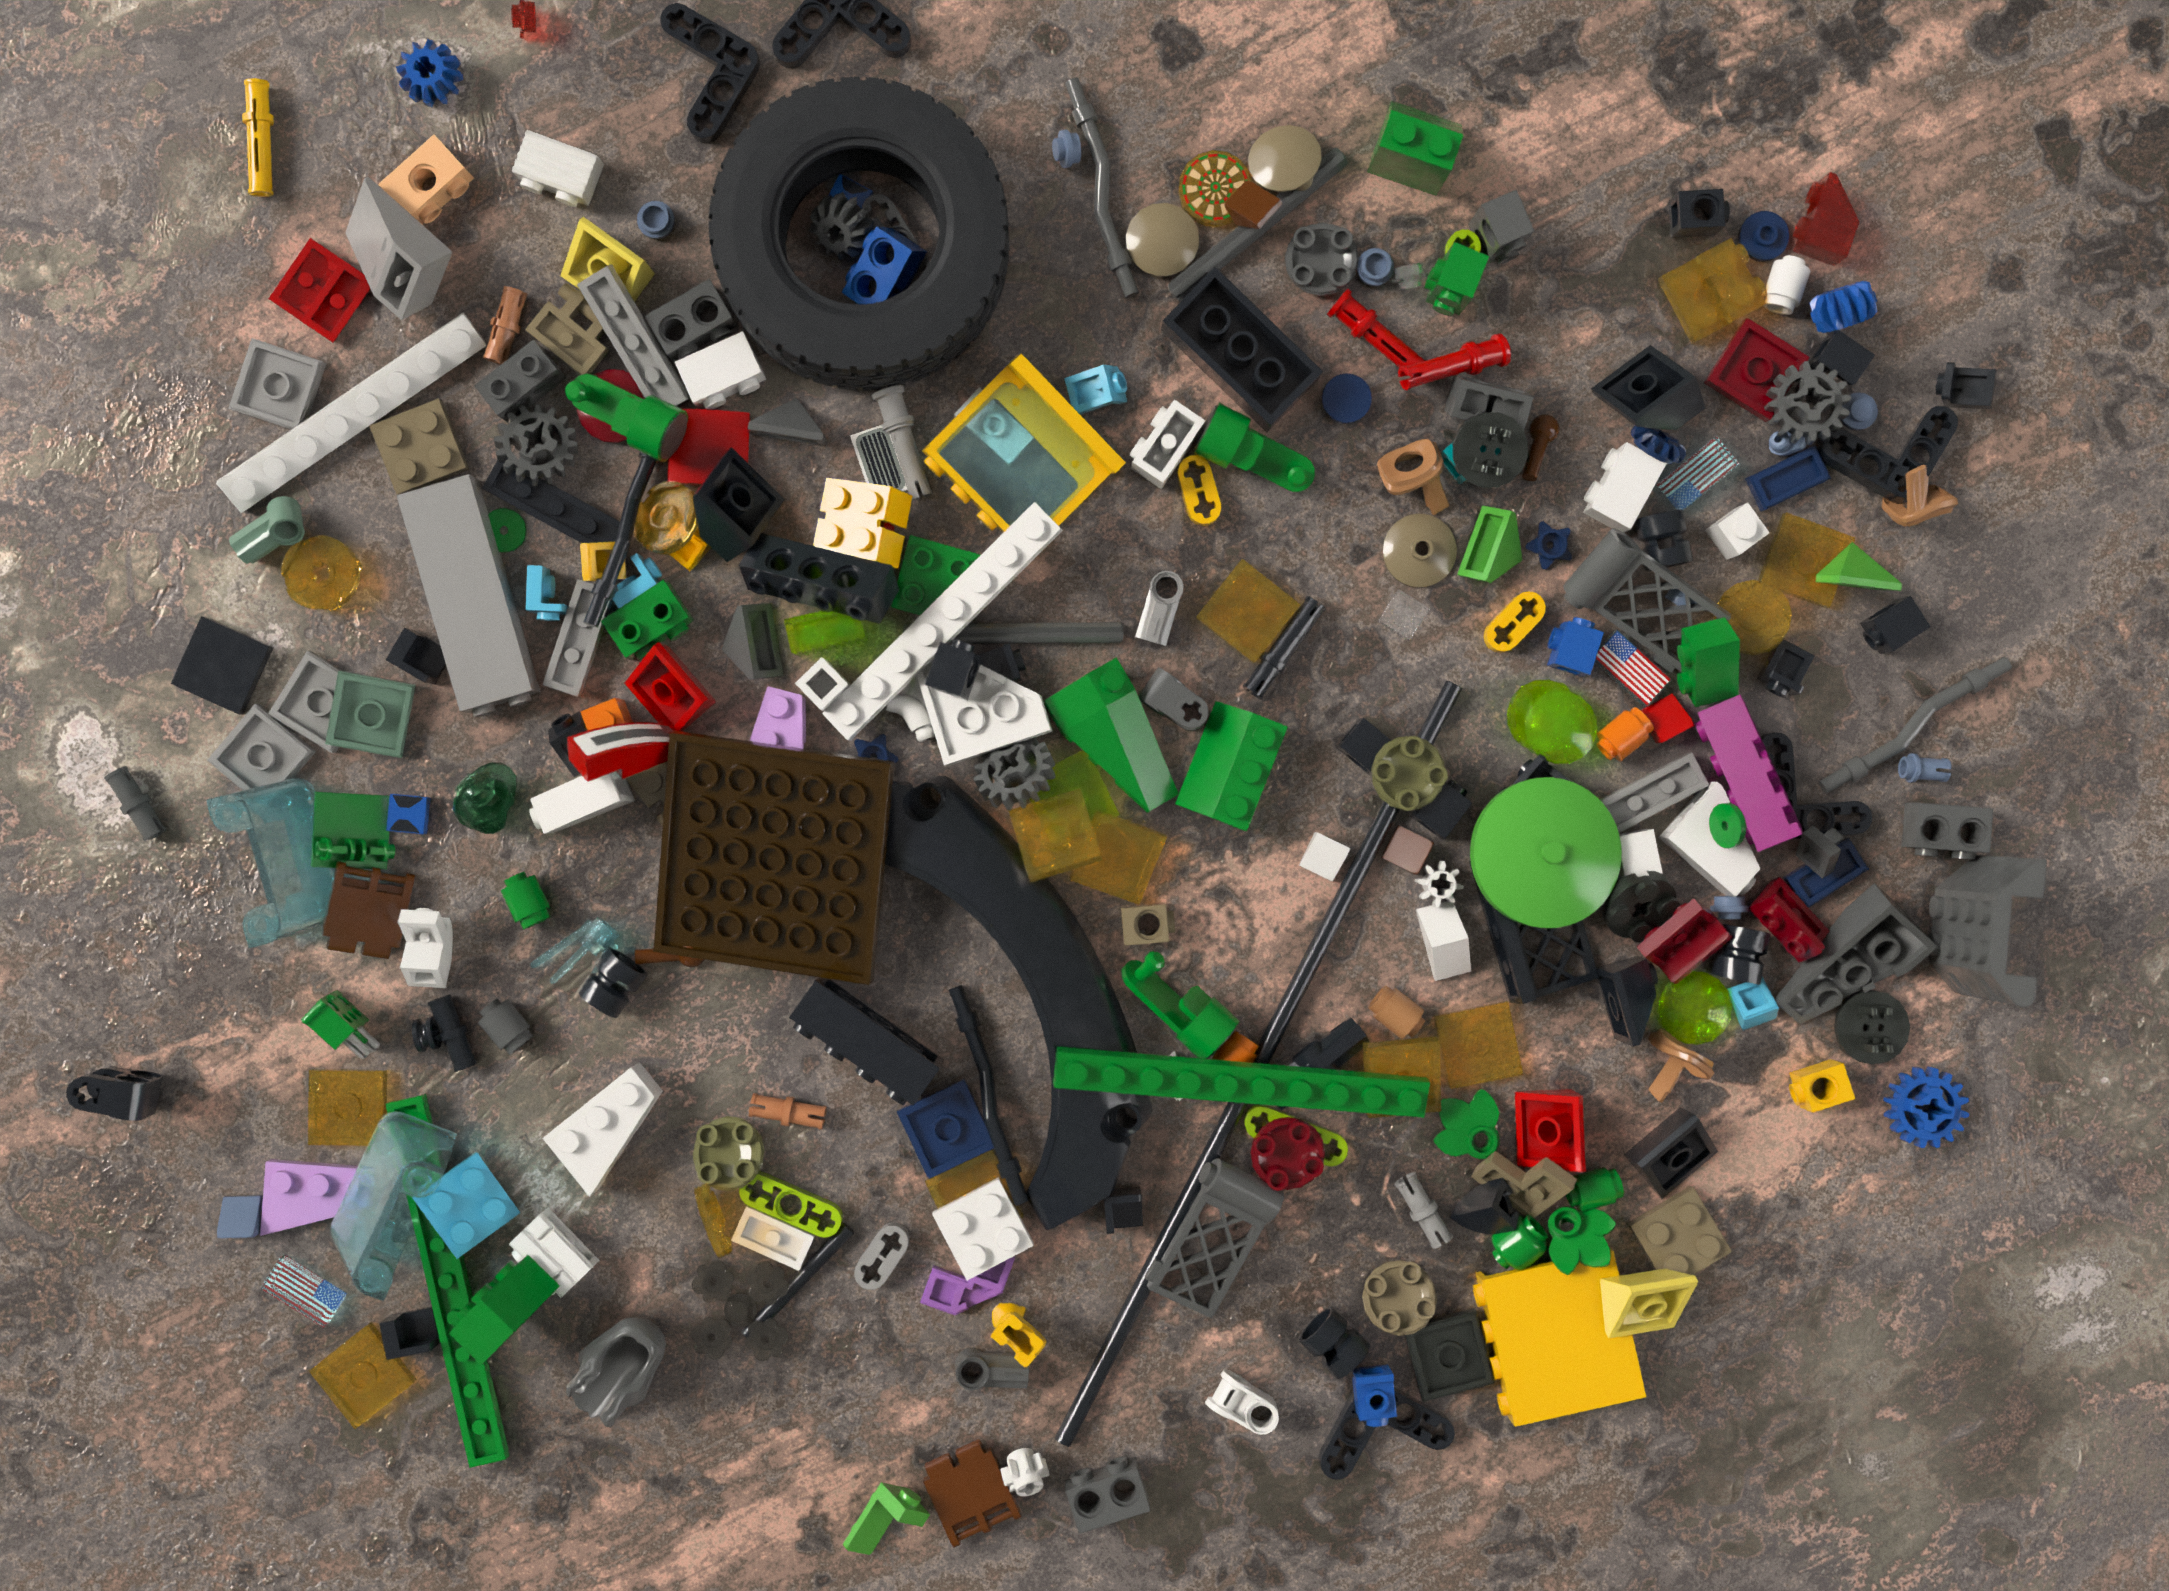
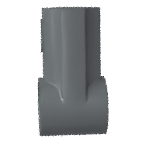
M966 1348L956 1357V1380L961 1387L971 1391L982 1387L1027 1389L1029 1365L1023 1367L1014 1358L1016 1353L982 1352L976 1348ZM968 1362H977L982 1366L980 1373L975 1376L964 1374L962 1368Z

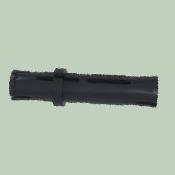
M1306 596L1305 601L1270 650L1261 654L1259 657L1261 660L1260 664L1247 682L1243 684L1242 687L1248 692L1252 691L1251 694L1256 698L1262 700L1264 694L1279 673H1285L1288 669L1286 666L1287 662L1322 613L1326 611L1322 604L1316 605L1318 601L1310 596Z

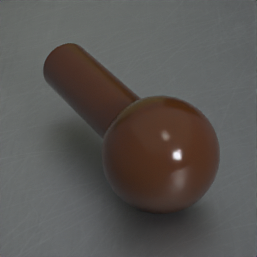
M1548 414L1535 417L1530 424L1529 431L1533 438V443L1522 475L1527 481L1537 480L1547 445L1554 441L1559 434L1558 421Z
M654 948L635 950V964L680 961L686 967H697L705 960L653 952Z

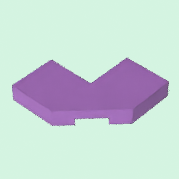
M1015 1256L969 1280H966L965 1276L933 1265L920 1303L952 1315H957L968 1310L969 1307L986 1299H991L1003 1293Z

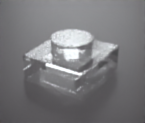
M1398 589L1377 622L1403 639L1410 641L1430 608Z

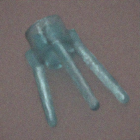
M599 916L593 922L588 919L578 930L533 960L530 966L531 968L538 967L584 936L580 940L582 946L550 978V982L555 984L588 951L595 956L601 951L603 952L602 956L609 947L617 949L619 946L614 941L620 935ZM596 965L591 973L598 972Z

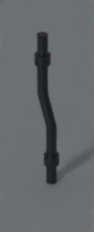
M642 452L638 455L641 461L625 498L615 544L601 579H596L591 594L594 596L583 622L595 628L599 626L608 601H613L618 587L615 583L632 542L641 499L655 465L660 464V461Z
M959 985L949 989V993L958 1018L955 1019L960 1033L964 1032L979 1072L983 1119L999 1161L996 1166L1001 1179L1005 1178L1015 1206L1021 1205L1029 1201L1019 1174L1022 1169L1017 1156L1013 1157L998 1117L994 1072L978 1026L981 1025L976 1011L972 1012L963 985Z

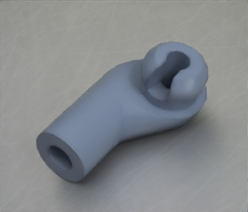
M1777 431L1769 438V449L1778 456H1786L1802 451L1807 445L1803 436L1795 444L1791 443L1792 434L1790 432L1780 437L1778 435L1779 431Z

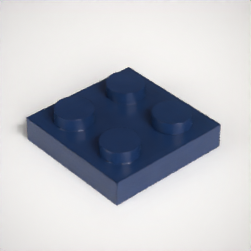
M965 1078L917 1100L914 1106L909 1104L897 1110V1114L928 1179L994 1148L983 1116Z

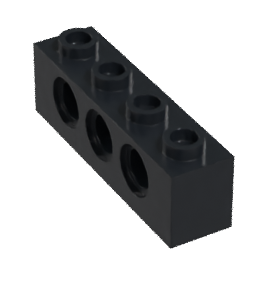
M764 533L760 534L739 563L747 589L756 594H767L782 598L790 603H801L817 607L824 612L832 611L848 615L859 621L867 620L880 624L899 592L892 565Z

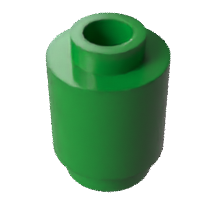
M524 871L504 881L507 887L500 892L515 923L520 922L523 930L551 917L547 910L550 908V905L535 875L527 877Z
M1605 1167L1572 1175L1577 1180L1573 1190L1565 1195L1571 1207L1576 1206L1579 1212H1585L1616 1203L1618 1198L1624 1196V1189L1616 1169L1607 1170Z

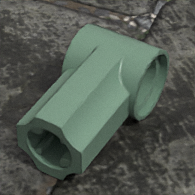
M287 496L272 499L267 505V512L229 537L230 546L236 552L237 557L246 564H253L280 545L290 546L299 543L303 539L305 532L301 505L297 500Z

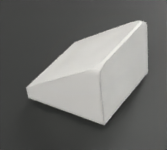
M1314 832L1299 866L1333 882L1351 848Z

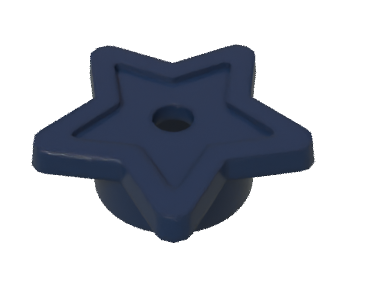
M1541 521L1538 526L1537 538L1528 542L1525 548L1538 554L1542 569H1547L1555 559L1571 560L1572 555L1567 548V539L1571 530L1569 528L1552 529L1544 521ZM1552 542L1553 548L1549 549L1547 543Z
M880 734L872 742L860 739L854 741L859 757L870 758L871 754L875 753L877 759L894 761V763L899 760L896 755L887 750L885 734Z

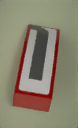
M653 722L613 724L587 730L567 737L569 761L587 782L614 771L622 779H625L668 761L670 732L675 730L670 725Z

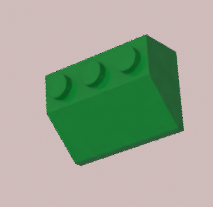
M1215 701L1175 804L1247 832L1288 726L1255 713Z

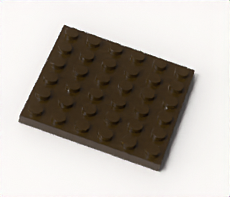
M682 731L670 732L653 952L870 985L874 981L894 761Z

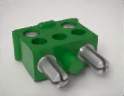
M338 990L321 998L301 1018L305 1025H308L334 1050L345 1044L361 1060L365 1059L370 1053L375 1052L380 1046V1043L363 1028L369 1019Z

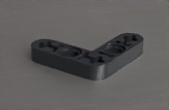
M804 0L776 34L772 44L774 55L780 65L786 68H796L807 60L839 19H842L883 54L892 58L904 56L909 51L911 35L908 26L877 0H831L829 2L830 9L832 10L831 13L818 0ZM822 0L824 5L828 2V0ZM869 6L876 11V16L871 23L862 24L855 19V13L860 7ZM816 11L823 15L824 20L819 28L809 29L803 24V19L809 12ZM882 22L885 29L891 34L895 35L898 31L901 32L902 43L893 42L891 45H888L887 35L879 29ZM798 28L802 35L809 40L806 42L801 36L796 42L798 53L794 55L789 52L784 56L785 52L782 45L787 43L791 46L797 40L798 35L794 29Z
M673 3L666 6L660 16V24L666 36L673 42L716 66L687 117V126L692 136L699 142L712 143L721 136L760 68V59L755 48L749 42L686 5ZM683 16L686 25L694 30L692 37L689 31L681 26L673 30L674 28L670 22L671 19L679 20ZM707 33H715L720 36L719 46L712 51L704 50L700 46L702 37ZM728 46L731 52L739 57H743L745 53H748L747 56L751 63L749 65L742 64L737 68L735 59L726 53ZM721 83L730 84L734 88L733 96L727 101H718L714 98L713 92ZM710 102L715 109L722 111V114L719 115L714 110L710 116V121L713 125L712 129L704 128L702 132H699L700 128L697 121L699 119L705 121L708 118L711 110L706 104Z
M1935 406L1931 408L1920 419L1897 459L1842 429H1839L1837 432L1830 431L1831 436L1825 441L1821 440L1817 449L1824 464L1887 500L1903 504L1907 503V490L1904 492L1897 489L1899 486L1898 481L1907 471H1911L1923 464L1927 468V475H1930L1957 429L1958 418L1955 412L1948 407ZM1939 418L1943 421L1942 429L1933 439L1927 437L1935 425L1933 421ZM1836 441L1842 444L1840 447L1841 452L1837 455L1831 452L1832 444ZM1920 446L1925 448L1929 453V461L1923 464L1916 462L1911 456L1913 447ZM1854 451L1859 452L1851 464H1849L1847 460L1851 457V454ZM1871 458L1876 461L1879 467L1878 474H1865L1860 468L1861 459Z
M1777 732L1761 736L1765 748L1772 745V739H1774L1775 745H1781V752L1775 754V765L1783 764L1784 770H1775L1778 776L1785 781V792L1803 831L1809 829L1807 816L1812 810H1819L1824 815L1825 823L1819 830L1823 834L1834 828V826L1841 835L1860 834L1869 829L1872 823V813L1869 807L1862 802L1842 801L1797 805L1794 752L1791 740L1788 736ZM1768 753L1769 756H1770V759H1771V761H1772V763H1773V765H1774L1773 754ZM1852 810L1854 813L1860 814V820L1854 822V828L1851 822H1835V815L1851 814ZM1799 835V836L1794 837V838H1792V839H1799V838H1801L1802 835Z
M1394 1387L1396 1408L1400 1404H1410L1414 1408V1415L1408 1422H1399L1394 1417L1388 1418L1389 1424L1387 1425L1431 1449L1442 1450L1447 1448L1453 1442L1455 1436L1454 1427L1448 1417ZM1353 1391L1319 1453V1464L1322 1471L1327 1477L1334 1480L1343 1479L1352 1472L1376 1428L1367 1426L1365 1420L1362 1421L1364 1423V1430L1359 1436L1349 1437L1344 1433L1345 1423L1350 1419H1358ZM1372 1399L1370 1401V1404L1380 1402L1375 1399ZM1423 1413H1426L1423 1417L1425 1422L1431 1426L1437 1427L1439 1423H1442L1441 1427L1445 1432L1443 1436L1437 1434L1434 1439L1431 1438L1430 1431L1420 1424ZM1337 1438H1340L1346 1445L1354 1447L1353 1450H1350L1345 1446L1341 1454L1345 1462L1343 1466L1336 1464L1334 1468H1330L1329 1455L1336 1457L1342 1448L1340 1442L1336 1441Z

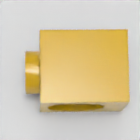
M1829 1059L1789 1073L1792 1084H1789V1091L1794 1103L1809 1112L1814 1113L1855 1099L1844 1063ZM1822 1078L1824 1089L1822 1093L1815 1096L1812 1086L1817 1079Z

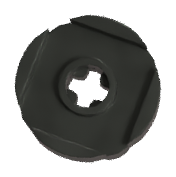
M1647 871L1649 875L1637 877L1633 873L1615 883L1613 890L1604 902L1606 905L1604 912L1602 911L1604 921L1614 934L1623 938H1631L1634 942H1643L1649 931L1662 926L1673 916L1680 903L1677 901L1674 887L1659 872ZM1639 902L1642 904L1638 908L1634 907Z

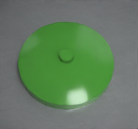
M1542 777L1513 784L1498 793L1486 805L1473 830L1470 859L1473 875L1480 891L1498 912L1510 920L1526 926L1558 928L1572 925L1585 919L1605 902L1618 879L1622 848L1616 823L1609 810L1598 797L1574 782L1560 778Z

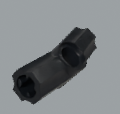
M1349 1017L1332 1029L1321 1040L1316 1039L1305 1046L1292 1058L1293 1061L1287 1066L1341 1070L1340 1066L1371 1042L1362 1028ZM1277 1106L1281 1111L1286 1108L1285 1106Z

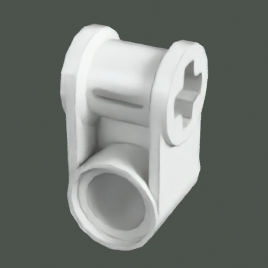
M1223 1369L1221 1373L1223 1379L1214 1395L1206 1399V1405L1219 1415L1234 1420L1256 1434L1263 1435L1272 1432L1277 1427L1279 1421L1277 1404L1274 1398L1251 1385L1238 1374ZM1258 1406H1266L1271 1410V1414L1267 1419L1259 1421L1251 1416L1253 1409Z

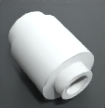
M1787 255L1783 257V260L1774 261L1763 293V298L1765 299L1763 306L1765 309L1777 314L1790 315L1793 313L1794 308L1800 305L1811 272L1805 266L1806 262L1803 259Z

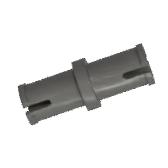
M123 766L106 775L104 779L121 802L120 810L122 813L130 816L142 835L144 842H147L167 831V828L163 826L149 804L152 799L148 793H142L128 771V767Z

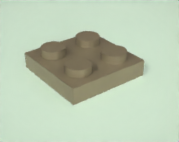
M439 398L369 425L396 495L430 486L470 470L444 403Z
M1688 1186L1627 1223L1654 1270L1669 1269L1694 1275L1732 1252L1692 1186Z

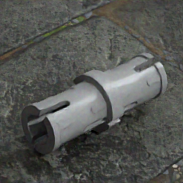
M1411 1172L1406 1177L1412 1190L1409 1189L1403 1177L1397 1180L1394 1185L1399 1189L1410 1207L1411 1212L1409 1214L1414 1222L1418 1221L1431 1243V1247L1433 1249L1439 1248L1442 1244L1435 1231L1439 1232L1445 1244L1453 1238V1235L1439 1216L1437 1203L1434 1199H1429L1417 1178V1174Z

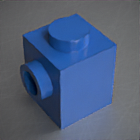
M1574 617L1572 622L1566 621L1561 623L1559 628L1554 627L1547 646L1549 649H1552L1547 666L1580 677L1591 675L1604 632L1594 629L1595 623Z

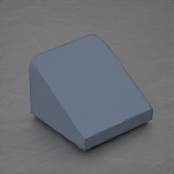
M262 1195L223 1197L217 1238H251L259 1235L263 1202Z

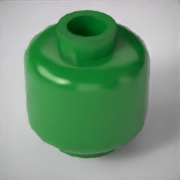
M1518 1215L1519 1218L1515 1231L1492 1235L1491 1240L1495 1248L1492 1254L1496 1261L1506 1269L1510 1266L1516 1270L1526 1269L1543 1256L1547 1250V1232L1530 1215L1525 1217Z

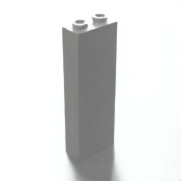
M468 474L396 495L460 712L473 713L474 717H481L496 712L495 706L508 702L510 707L531 702L530 695L540 693L541 690L501 554L498 551L479 480Z

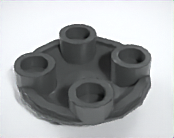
M1324 222L1297 229L1288 244L1285 255L1286 270L1294 285L1306 293L1318 296L1335 294L1345 288L1356 275L1359 262L1357 245L1353 241L1351 232L1346 228Z

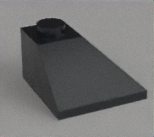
M1651 345L1591 388L1595 396L1637 427L1677 430L1706 409L1696 376Z
M732 447L725 452L693 495L700 537L727 563L753 546L785 500Z
M1635 956L1596 967L1599 976L1598 982L1614 1039L1632 1047L1640 1045L1657 995L1654 985L1658 984V976L1654 965L1651 962L1648 963L1646 958Z

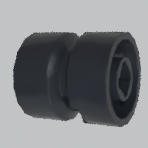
M1682 509L1636 519L1637 537L1639 541L1645 543L1642 551L1666 568L1693 561L1690 541L1683 539L1682 536L1687 531ZM1671 539L1672 547L1659 550L1657 541ZM1643 565L1645 572H1646V571H1652V570H1650L1648 567H1646L1645 565Z
M1723 924L1732 938L1722 946V952L1715 954L1711 974L1760 985L1764 964L1759 958L1767 954L1771 934Z
M609 947L596 963L598 972L590 973L577 992L587 1003L610 1017L618 1018L630 1001L627 994L629 992H636L648 976V973L639 964H635L634 960L620 951Z
M1330 1306L1322 1310L1306 1326L1300 1335L1299 1342L1314 1357L1322 1356V1365L1335 1378L1341 1379L1360 1364L1369 1351L1370 1343L1355 1328L1348 1330L1347 1320Z

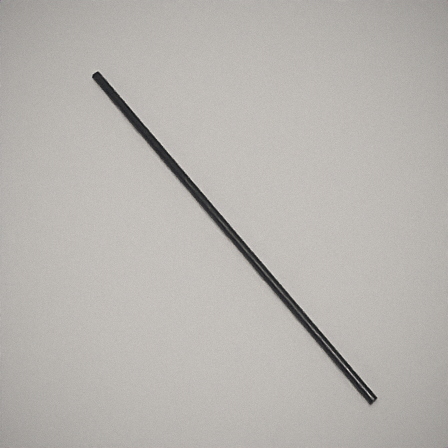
M1450 681L1445 682L1417 737L1425 739L1434 745L1462 691L1460 686ZM1383 801L1258 1043L1259 1047L1255 1052L1258 1056L1253 1063L1269 1064L1400 809L1391 807ZM1228 1102L1054 1437L1062 1445L1071 1447L1151 1292L1147 1287L1148 1280L1144 1276L1154 1258L1162 1259L1201 1190V1183L1199 1182L1201 1169L1207 1162L1211 1163L1216 1158L1220 1159L1248 1103Z

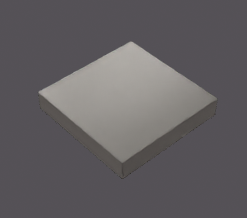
M252 338L228 409L292 430L309 418L327 364L323 361Z
M306 651L268 714L327 751L336 753L339 747L326 745L325 741L337 675L341 669L315 653Z
M255 703L207 761L263 808H269L316 751L282 722L268 714L269 711L262 705Z

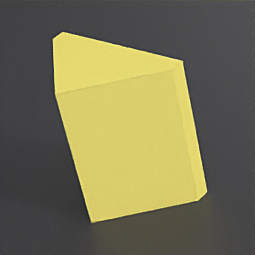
M582 217L579 219L560 276L579 289L578 283L612 264L635 302L655 273L645 260L588 219Z
M1659 1269L1600 1279L1604 1326L1608 1339L1674 1328L1698 1284L1697 1278L1694 1275L1678 1271Z

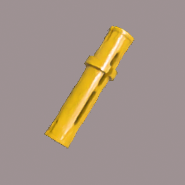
M250 78L244 80L246 112L242 114V121L247 125L248 194L256 197H270L274 195L270 126L274 125V116L270 114L269 108L270 83L264 79Z

